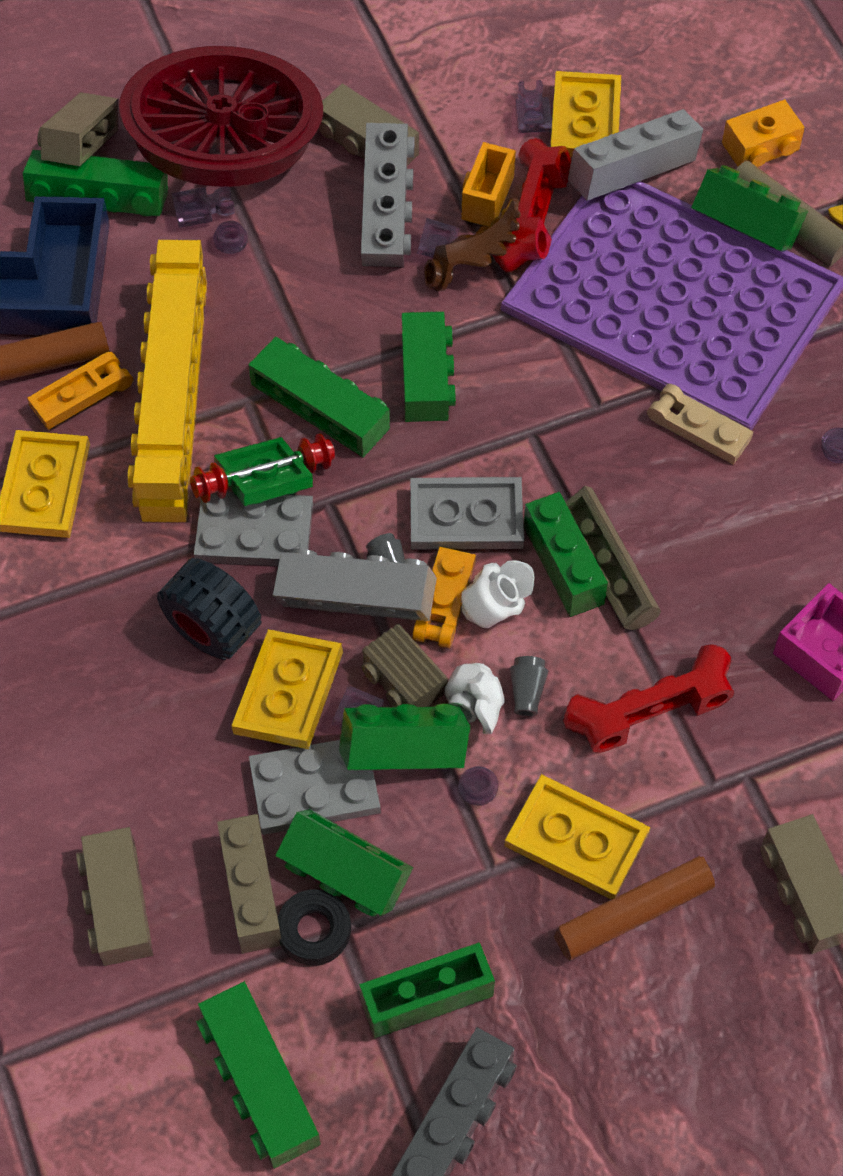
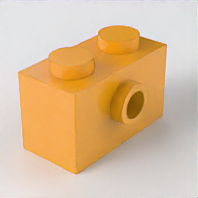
M784 99L726 120L722 144L737 166L745 161H750L759 167L770 160L781 156H789L800 150L805 127Z
M486 142L482 143L471 172L467 171L462 188V220L490 226L493 220L499 216L514 179L516 150Z

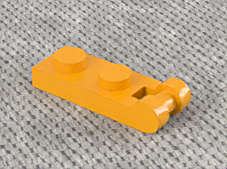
M106 352L27 397L31 409L49 430L111 393L126 390L133 383V377L127 369H121L119 366L120 361L113 352ZM102 374L108 375L103 379H101L100 375Z
M439 546L432 570L437 580L430 621L416 620L413 640L425 642V639L439 642L438 645L441 647L451 648L462 611L461 593L469 586L476 562L475 554ZM432 620L444 624L442 627L431 625L430 623Z

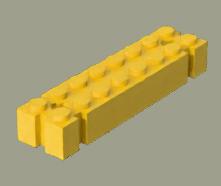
M158 240L157 253L150 256V274L154 276V282L147 284V302L151 304V311L144 313V332L148 334V340L141 343V362L145 363L144 372H138V393L142 394L141 402H136L134 407L135 424L139 425L138 434L133 433L131 437L132 456L136 457L135 465H129L128 487L133 488V507H139L142 522H187L188 485H190L207 279L205 267H203L201 240Z

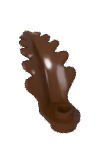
M511 199L507 208L502 210L501 217H496L489 227L482 226L475 235L463 234L448 244L437 245L433 259H429L424 267L426 286L433 288L435 291H444L448 284L452 282L453 266L466 264L486 267L492 262L491 255L504 256L507 250L503 242H515L516 236L512 234V231H517L520 228V224L516 220L521 215L518 210V199Z

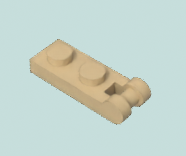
M666 384L660 393V400L654 401L647 410V415L655 423L733 465L751 441L754 432L686 396L674 384ZM673 407L680 411V413L676 415L670 409Z

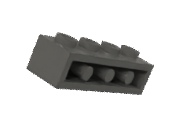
M476 1027L392 1176H450L457 1162L462 1165L465 1163L475 1144V1140L471 1139L472 1134L478 1124L486 1125L496 1106V1102L492 1100L499 1086L506 1088L516 1071L517 1065L513 1063L514 1047Z

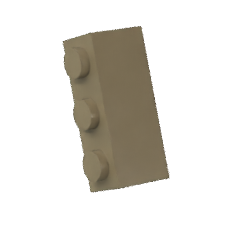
M342 83L322 101L323 118L318 130L326 138H331L344 146L349 153L358 155L365 160L366 123H405ZM408 126V137H415L414 158H408L407 166L419 155V132Z
M80 92L39 128L37 142L41 146V159L81 166L118 131V98Z
M258 814L217 822L242 954L281 946L279 943L281 939Z
M811 814L769 828L760 847L761 855L767 868H773L779 881L777 882V890L781 901L785 906L790 905L796 918L794 919V928L799 940L802 943H807L811 954L843 944V877L814 815Z
M130 827L82 836L83 851L77 852L76 858L79 874L81 877L87 876L89 887L87 890H82V899L86 915L93 914L95 928L88 929L91 953H99L104 966L154 956L136 846Z

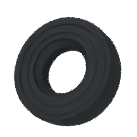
M312 889L299 892L286 901L278 915L281 934L279 943L290 958L301 964L316 966L329 963L344 951L349 942L351 920L348 910L339 898L326 891ZM310 913H319L325 916L330 923V930L327 936L317 942L306 941L298 933L300 920Z

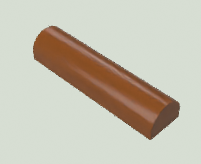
M102 322L1 345L0 382L93 360L106 352H110Z
M698 856L560 925L555 932L554 939L565 958L571 961L714 889L715 880L705 858Z

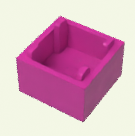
M828 583L780 631L773 654L832 701L843 692V593Z

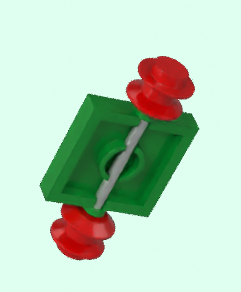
M320 433L315 435L314 443H310L307 438H301L298 449L293 452L282 437L214 455V462L210 464L208 472L204 473L200 467H195L194 476L190 477V485L196 498L200 497L204 503H209L210 496L214 493L220 499H224L229 486L244 506L259 504L265 500L294 494L313 487L312 473H315L317 464H321L324 469H329L332 460L335 459V451L332 442L329 439H325Z

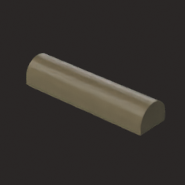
M745 161L737 167L736 170L740 172L739 178L749 183L751 179L758 180L770 186L769 192L781 197L782 194H787L801 201L800 207L808 210V213L795 240L798 244L829 267L843 256V230L750 161Z
M584 486L565 503L608 582L606 596L624 629L636 630L645 627L660 615L661 610L594 490L591 487Z

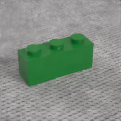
M721 165L720 169H707L691 206L692 209L777 250L785 251L792 249L808 213V210L800 207V200L787 194H782L781 197L769 192L771 187L754 179H751L749 183L739 178L740 172L731 167Z
M444 311L402 313L405 422L448 421L449 406H456L455 385H448V377L454 376V356L447 355L446 347L453 346L452 326H445Z
M560 491L526 503L523 527L569 617L604 605L608 582Z
M363 704L357 708H344L339 752L347 770L464 768L470 724L461 708L451 704H438L435 707H417L411 704H401L397 707H377L375 705Z
M310 809L296 812L275 855L286 862L285 868L292 873L302 877H306L307 874L321 881L319 884L321 889L334 896L341 897L343 894L356 901L354 904L355 908L373 917H376L377 914L382 916L393 910L414 868Z
M478 942L359 984L360 1000L375 1039L494 996L495 979L482 946Z

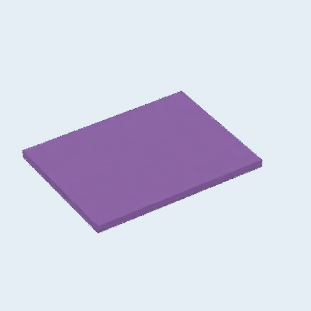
M641 181L588 201L581 196L552 234L547 257L531 262L502 301L501 311L661 391L666 384H674L686 396L752 430L843 291V276L788 250H777L692 209V205Z

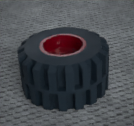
M189 559L157 593V601L163 614L177 632L199 650L222 660L230 659L262 623L261 614L248 592L224 570L202 559Z

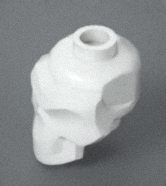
M507 561L501 567L497 563L484 565L482 571L475 576L473 583L461 593L462 612L466 619L479 627L490 628L509 616L520 615L525 606L523 598L531 595L533 591L535 577L532 567L521 561Z
M484 664L459 665L452 672L445 687V696L449 702L448 704L460 707L469 723L474 722L477 717L483 726L482 733L492 734L498 721L500 708L505 703L498 677L493 675L491 669Z

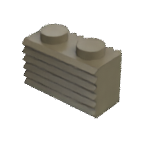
M396 624L387 633H383L381 637H377L375 641H372L363 648L362 671L372 684L375 685L379 682L383 686L384 690L387 691L386 698L392 707H397L401 704L428 707L445 694L448 678L400 624Z

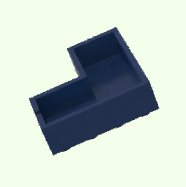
M35 196L26 252L0 251V334L46 335L97 322L110 227L104 198Z

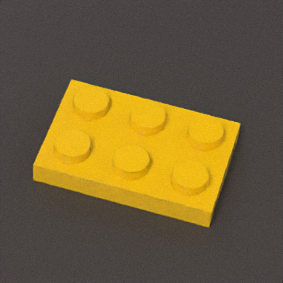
M555 72L551 147L565 146L570 157H572L574 148L619 132L621 75Z
M23 430L15 431L0 495V532L70 538L90 447L88 436Z
M268 629L231 725L233 734L309 749L343 654L342 643Z
M541 774L507 835L504 846L612 900L616 898L649 834L650 827Z

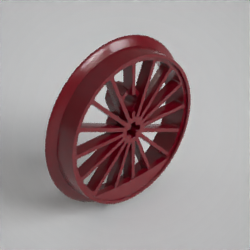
M204 46L167 54L138 70L130 78L122 91L119 111L122 123L134 139L138 150L155 168L171 177L193 184L233 187L262 182L291 168L303 156L309 141L320 127L323 118V102L312 80L296 66L279 57L242 47ZM219 80V94L210 96L200 81ZM224 80L242 81L232 97L224 94ZM187 84H190L200 100L182 89ZM253 84L265 87L242 102ZM278 95L285 98L283 100L265 104L266 102H268L269 100L273 99ZM293 111L298 113V115H281ZM219 137L220 154H207ZM225 137L237 154H225ZM200 144L196 152L190 150L191 148ZM244 144L248 145L255 151L249 152Z

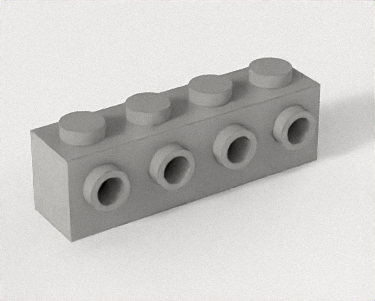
M682 109L599 140L583 144L574 148L568 181L588 201L696 160L703 128Z
M366 123L361 241L362 266L404 267V255H411V234H405V222L412 223V201H406V190H413L414 170L407 169L408 158H414L415 137H408V124Z
M295 549L294 553L281 552L273 596L283 607L430 621L437 577L426 562L417 559H405L404 563L390 562L388 558L377 555H370L367 557V560L353 559L352 555L343 552H332L330 556H321L312 550Z

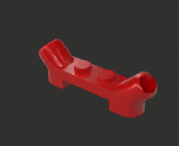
M534 138L529 139L520 148L518 154L520 162L528 170L526 181L522 184V195L518 207L521 215L519 218H516L520 228L517 231H512V234L516 236L515 242H503L507 253L504 256L493 255L496 262L505 272L512 273L528 260L545 259L548 255L552 239L544 222L554 188L567 187L571 160L568 149L565 146L548 147L541 139Z
M709 644L701 646L689 673L676 678L674 675L666 676L650 688L642 691L639 689L630 690L621 695L618 700L608 704L576 694L569 701L563 723L566 729L586 736L593 752L602 753L627 744L630 726L686 704H691L697 716L724 705L735 694L726 678L732 663L731 656L726 649L718 645Z

